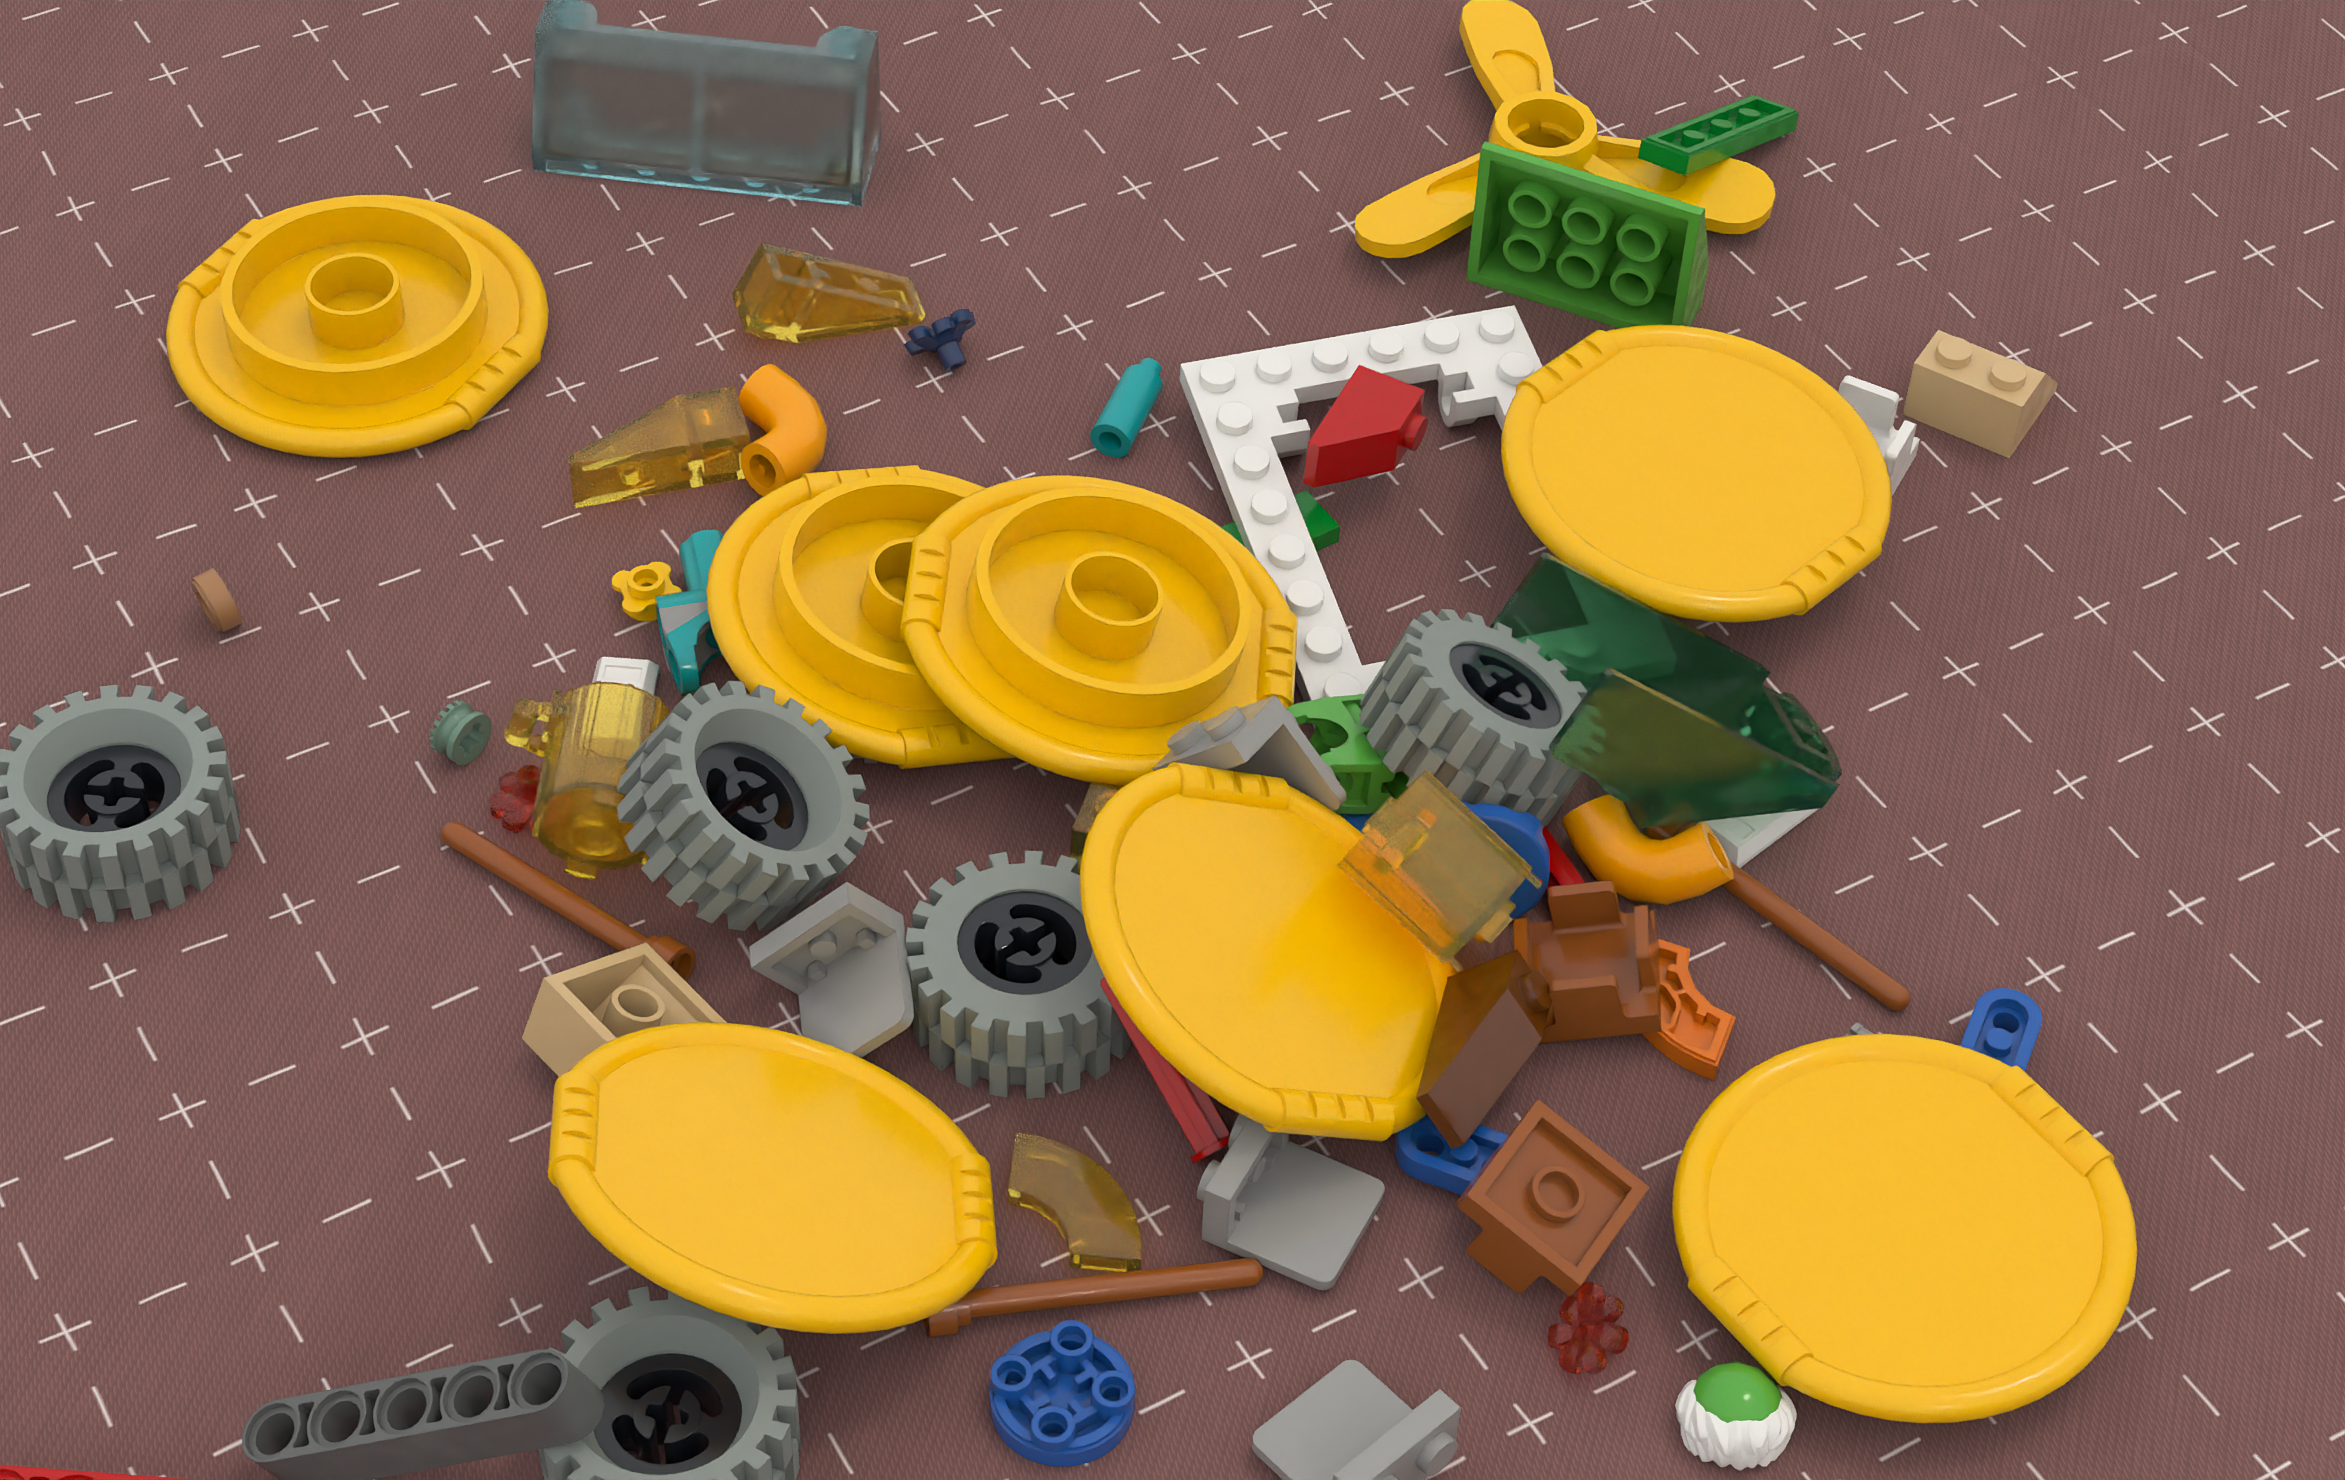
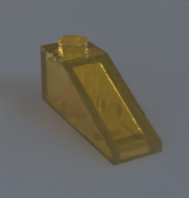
M763 242L760 243L732 293L745 332L752 333L762 339L775 338L792 343L920 324L926 316L913 281L909 277Z
M735 386L675 396L568 456L574 507L580 508L745 479L741 468V453L744 447L750 444V437Z

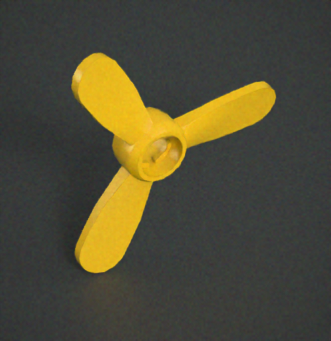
M1470 0L1463 7L1459 32L1474 72L1497 111L1489 131V143L1705 208L1706 230L1721 234H1745L1760 228L1770 218L1776 194L1773 181L1763 170L1750 163L1727 158L1685 176L1639 159L1638 154L1641 140L1597 135L1596 118L1588 106L1574 97L1555 92L1553 67L1537 20L1527 9L1509 0ZM1480 153L1422 177L1366 206L1356 216L1355 241L1361 249L1374 256L1406 258L1422 253L1472 225Z

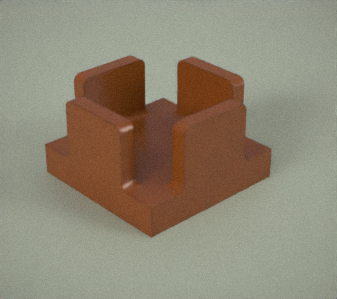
M1598 881L1550 887L1548 889V904L1552 921L1529 924L1528 918L1514 919V950L1517 949L1532 971L1537 970L1543 975L1549 986V997L1552 999L1543 1039L1539 1044L1662 1032L1658 925L1655 911H1649L1648 905L1634 906V913H1623L1619 907L1614 883L1612 881Z
M1537 1099L1508 1137L1486 1160L1456 1201L1458 1204L1456 1207L1482 1227V1230L1466 1248V1252L1516 1293L1522 1294L1539 1276H1543L1568 1296H1571L1583 1284L1650 1187Z

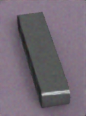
M539 1349L273 1400L257 1409L245 1424L242 1434V1448L249 1459L278 1480H373L577 1442L594 1431L602 1419L605 1408L604 1395L592 1380L563 1355L552 1349Z

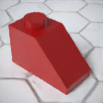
M1358 365L1308 442L1303 484L1316 488L1395 470L1407 449L1416 451L1425 435L1428 418L1421 415L1425 390Z

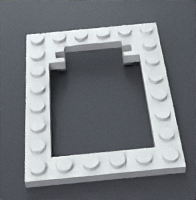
M1515 305L1181 364L1180 383L1243 543L1270 574L1279 587L1290 610L1298 619L1295 680L1304 702L1325 697L1364 694L1385 661L1367 665L1361 664L1279 457H1289L1307 452L1310 428L1306 419L1297 420L1299 404L1338 397L1358 365H1362L1408 384L1437 379L1439 383V408L1442 419L1447 427L1471 424L1478 417L1495 414L1502 430L1505 415L1516 394L1517 384L1543 367ZM1561 560L1560 562L1587 622L1512 636V638L1521 643H1524L1529 638L1541 646L1539 655L1548 662L1556 658L1568 669L1564 677L1569 682L1580 681L1584 688L1669 672L1673 670L1676 654L1656 611L1635 605L1608 593L1577 574Z

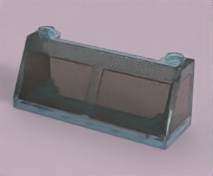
M546 0L535 29L532 160L534 171L862 207L881 140L878 31L857 29L851 26H839L822 35L815 48L597 24L598 15L595 7L584 0Z

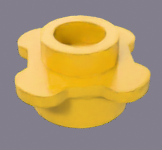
M652 562L648 565L637 566L631 571L622 570L617 572L612 578V588L617 592H621L623 597V611L638 621L649 622L658 620L655 596L682 592L679 587L672 584L670 580L671 568L663 562Z

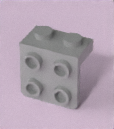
M1276 695L1241 708L1238 706L1232 707L1220 715L1202 722L1196 720L1185 725L1168 739L1166 744L1170 751L1152 768L1155 771L1166 768L1172 762L1283 778L1289 786L1316 799L1332 811L1337 810L1347 799L1346 792L1337 781L1332 768L1322 760L1298 727L1295 717L1283 706Z
M848 882L749 946L750 964L753 970L798 994L801 1031L804 1037L834 1046L862 1058L906 1030L913 1021L914 1008L910 972L907 964L908 953L904 917L899 912Z
M1239 1114L1230 1133L1228 1148L1230 1149L1222 1162L1212 1160L1209 1163L1198 1186L1197 1199L1204 1201L1201 1239L1241 1257L1256 1259L1262 1266L1315 1289L1328 1290L1332 1288L1383 1202L1385 1192L1383 1182L1376 1177L1289 1141V1134L1269 1132L1262 1124Z
M1346 1360L1260 1426L1253 1434L1252 1449L1282 1480H1425L1428 1476H1433L1440 1472L1451 1461L1457 1451L1458 1442L1456 1437L1461 1407L1439 1389L1412 1410L1363 1364L1356 1360Z

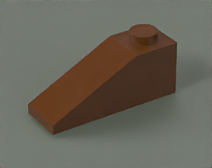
M1517 949L1447 978L1416 1099L1451 1149L1466 1143L1543 1039L1549 1008L1552 1005V999L1549 997V986L1539 971H1532Z

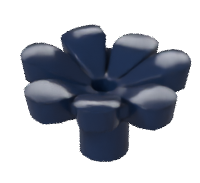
M958 309L950 317H944L931 324L933 329L928 326H918L908 332L911 340L904 344L905 348L911 356L926 351L938 353L945 371H952L963 366L967 361L959 346V342L962 340L965 331L976 324L973 312H970L969 309Z

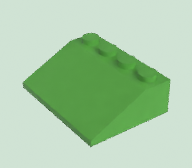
M1484 142L1480 151L1466 280L1617 328L1642 325L1691 326L1702 306L1709 265L1705 208L1493 143Z

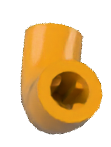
M767 364L760 367L749 377L741 389L737 400V408L741 414L767 433L744 447L741 453V468L744 477L758 494L765 496L769 492L801 478L803 473H812L819 466L823 459L828 430L819 404L797 380L776 365Z
M1617 793L1604 795L1586 802L1570 811L1561 820L1574 850L1596 880L1612 881L1615 885L1616 893L1628 900L1668 905L1703 895L1734 879V873L1724 848L1715 833L1704 821L1674 837L1664 840L1651 839L1640 833L1633 824L1620 794Z

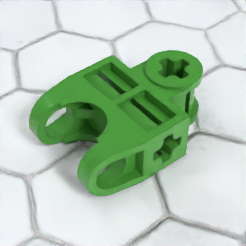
M1364 694L1325 697L1297 703L1287 708L1295 717L1298 725L1303 723L1315 725L1314 734L1309 742L1322 760L1332 768L1346 792V801L1334 812L1337 814H1370L1422 808L1424 793L1419 796L1408 788L1406 784L1410 777L1403 771L1392 773L1382 762L1387 754L1386 750L1373 749L1366 736L1371 728L1362 726L1359 716L1364 708L1360 706Z

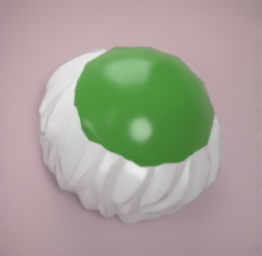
M1738 1361L1715 1365L1700 1374L1697 1380L1689 1381L1678 1395L1675 1404L1676 1417L1680 1423L1681 1436L1687 1450L1691 1451L1694 1456L1699 1455L1702 1462L1714 1461L1720 1467H1726L1731 1464L1739 1471L1746 1467L1753 1469L1757 1464L1767 1467L1771 1461H1775L1788 1444L1795 1428L1797 1417L1796 1408L1789 1395L1779 1385H1776L1774 1379L1761 1369Z

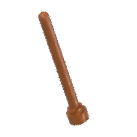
M1671 804L1654 818L1645 835L1651 839H1668L1695 826L1696 821L1680 808ZM1730 861L1734 879L1720 885L1722 888L1889 1009L1901 1011L1909 1005L1910 993L1906 987Z
M451 821L443 826L441 838L447 846L618 951L647 943L686 982L689 979L696 961L695 951L691 947L671 935L662 937L653 935L648 938L460 822Z
M1242 1258L977 1288L970 1290L959 1301L946 1309L925 1318V1330L928 1338L957 1335L958 1327L971 1326V1318L1250 1287L1261 1281L1263 1267L1256 1259Z

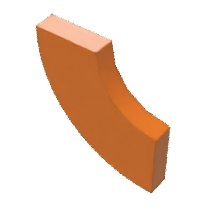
M1658 939L1662 1032L1642 1034L1670 1060L1697 1075L1714 1081L1733 1033L1736 1017L1713 1006L1695 988L1688 970L1690 948Z

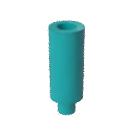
M1144 358L1139 364L1131 365L1125 369L1090 432L1091 442L1102 454L1118 458L1125 456L1131 449L1163 389V382L1159 376L1162 368L1154 359Z

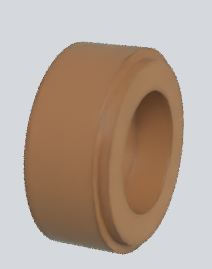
M213 568L192 578L191 587L203 612L217 632L224 633L243 623L230 592Z

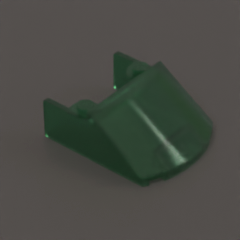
M1543 553L1539 556L1490 626V628H1493L1498 622L1511 628V637L1521 643H1524L1529 638L1542 647L1538 654L1549 662L1556 658L1568 669L1564 677L1569 682L1580 681L1588 691L1550 743L1549 751L1554 759L1595 778L1606 792L1619 800L1625 801L1639 828L1819 809L1825 806L1840 786L1836 781L1842 775V769L1828 738L1793 694L1787 692L1780 694L1763 684L1771 672L1761 663L1653 609L1636 598L1549 553Z

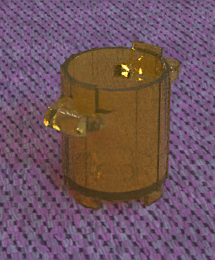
M595 681L575 689L571 688L564 696H561V690L554 689L550 702H535L529 698L519 699L514 705L504 733V737L509 744L517 747L523 746L526 750L543 757L532 812L534 814L532 836L538 837L540 842L549 850V853L566 861L564 873L578 878L595 880L597 869L616 870L617 868L627 867L635 863L645 865L650 859L644 850L631 853L624 839L634 827V823L619 822L617 805L626 795L617 792L619 778L628 769L625 766L627 761L667 717L670 710L658 696L655 697L649 692L635 687L633 684ZM537 720L544 721L541 734L533 733Z
M1427 769L1397 799L1391 795L1364 823L1365 827L1361 830L1364 832V835L1337 864L1347 876L1442 964L1447 962L1457 973H1460L1464 966L1454 955L1471 938L1479 945L1485 940L1491 943L1513 920L1509 915L1516 907V904L1509 898L1521 883L1527 878L1537 889L1543 883L1531 871L1533 867Z

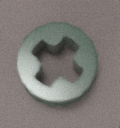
M456 700L453 702V705L449 703L446 706V712L440 711L439 716L442 719L441 721L434 720L433 724L437 728L430 729L429 734L432 736L428 739L431 743L430 747L439 754H447V757L453 763L464 766L475 760L486 747L491 736L492 722L483 712L474 711L470 704L465 701Z

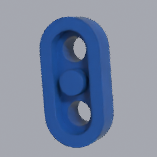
M1997 988L1987 991L1979 997L1975 1004L1960 1046L1997 1059L2011 1067L2019 1066L2026 1072L2042 1024L2041 1010L2032 998L2020 991L2009 988Z
M1426 1114L1418 1122L1397 1132L1395 1157L1401 1169L1409 1176L1461 1195L1486 1160L1508 1135L1478 1125L1464 1145L1451 1149L1428 1114ZM1423 1151H1433L1437 1153L1438 1156H1432L1430 1154L1424 1153Z

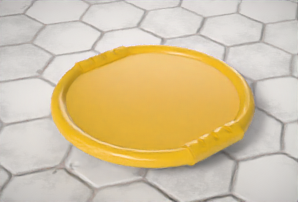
M353 195L313 201L287 208L259 220H250L179 282L178 292L168 316L166 345L170 366L180 388L206 417L225 430L260 446L285 453L310 457L359 458L409 450L435 442L462 429L470 430L540 362L541 351L548 329L549 308L544 285L531 259L517 243L489 222L467 211L427 199L396 195Z
M1642 325L1609 331L1596 330L1519 382L1516 386V394L1505 415L1501 434V459L1504 477L1511 497L1526 523L1540 541L1570 569L1608 593L1635 605L1663 614L1708 622L1740 623L1769 620L1792 614L1803 615L1877 559L1882 552V544L1890 523L1892 505L1891 481L1880 447L1868 426L1853 406L1817 374L1780 352L1754 341L1724 332L1682 325Z
M918 465L803 473L801 478L769 492L750 505L733 522L717 547L708 572L706 589L708 616L712 632L721 654L733 673L740 681L744 682V686L750 693L758 685H762L775 690L774 703L783 706L790 697L805 706L801 715L802 719L813 726L820 718L832 730L825 738L831 747L837 748L845 745L850 754L858 757L898 765L900 769L1016 758L985 740L965 725L945 706L917 668L906 641L900 635L914 538L923 533L939 514L954 503L985 489V487L954 476L923 470Z
M1051 475L1020 478L982 489L954 503L939 514L923 533L916 536L913 540L900 635L906 641L917 668L934 693L965 725L988 742L1033 766L1084 782L1124 787L1138 777L1152 772V768L1170 751L1166 744L1168 739L1179 729L1193 721L1198 720L1202 722L1216 717L1232 707L1238 706L1241 708L1274 695L1278 697L1286 709L1294 705L1298 619L1290 610L1279 587L1264 566L1231 534L1200 513L1166 496L1137 486L1095 477Z
M1172 762L1166 768H1161L1138 777L1116 792L1096 816L1085 840L1079 881L1081 906L1088 938L1108 985L1124 1011L1152 1046L1174 1068L1202 1091L1237 1113L1262 1124L1269 1132L1382 1142L1387 1140L1390 1135L1409 1127L1423 1118L1427 1113L1416 1099L1447 978L1456 974L1445 941L1431 914L1413 887L1387 856L1342 816L1330 810L1316 799L1289 786L1283 778Z
M723 1022L677 1023L645 1028L611 1040L584 1056L555 1082L548 1161L549 1180L558 1188L572 1213L587 1231L609 1252L653 1283L705 1308L740 1320L800 1332L848 1334L888 1330L915 1323L935 1315L956 1303L973 1289L987 1269L997 1259L991 1168L987 1159L978 1153L965 1133L951 1118L927 1097L886 1070L849 1052L804 1036L764 1027Z
M1860 1034L1829 1038L1801 1045L1756 1065L1723 1090L1699 1118L1685 1143L1674 1180L1672 1197L1673 1226L1680 1259L1689 1280L1688 1289L1780 1386H1790L1803 1394L1837 1408L1890 1421L1924 1424L1955 1423L1983 1419L2018 1409L2062 1387L2096 1357L2118 1327L2129 1303L2137 1262L2135 1220L2129 1196L2114 1164V1155L2019 1066L2011 1067L1972 1049L1923 1037L1895 1034Z

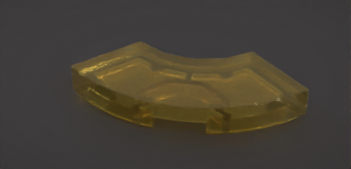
M1016 1132L1008 1184V1203L1033 1209L1055 1224L1067 1243L1070 1267L1115 1272L1140 1270L1141 1238L1137 1218L1129 1199L1112 1176L1098 1163L1068 1145L1049 1138Z

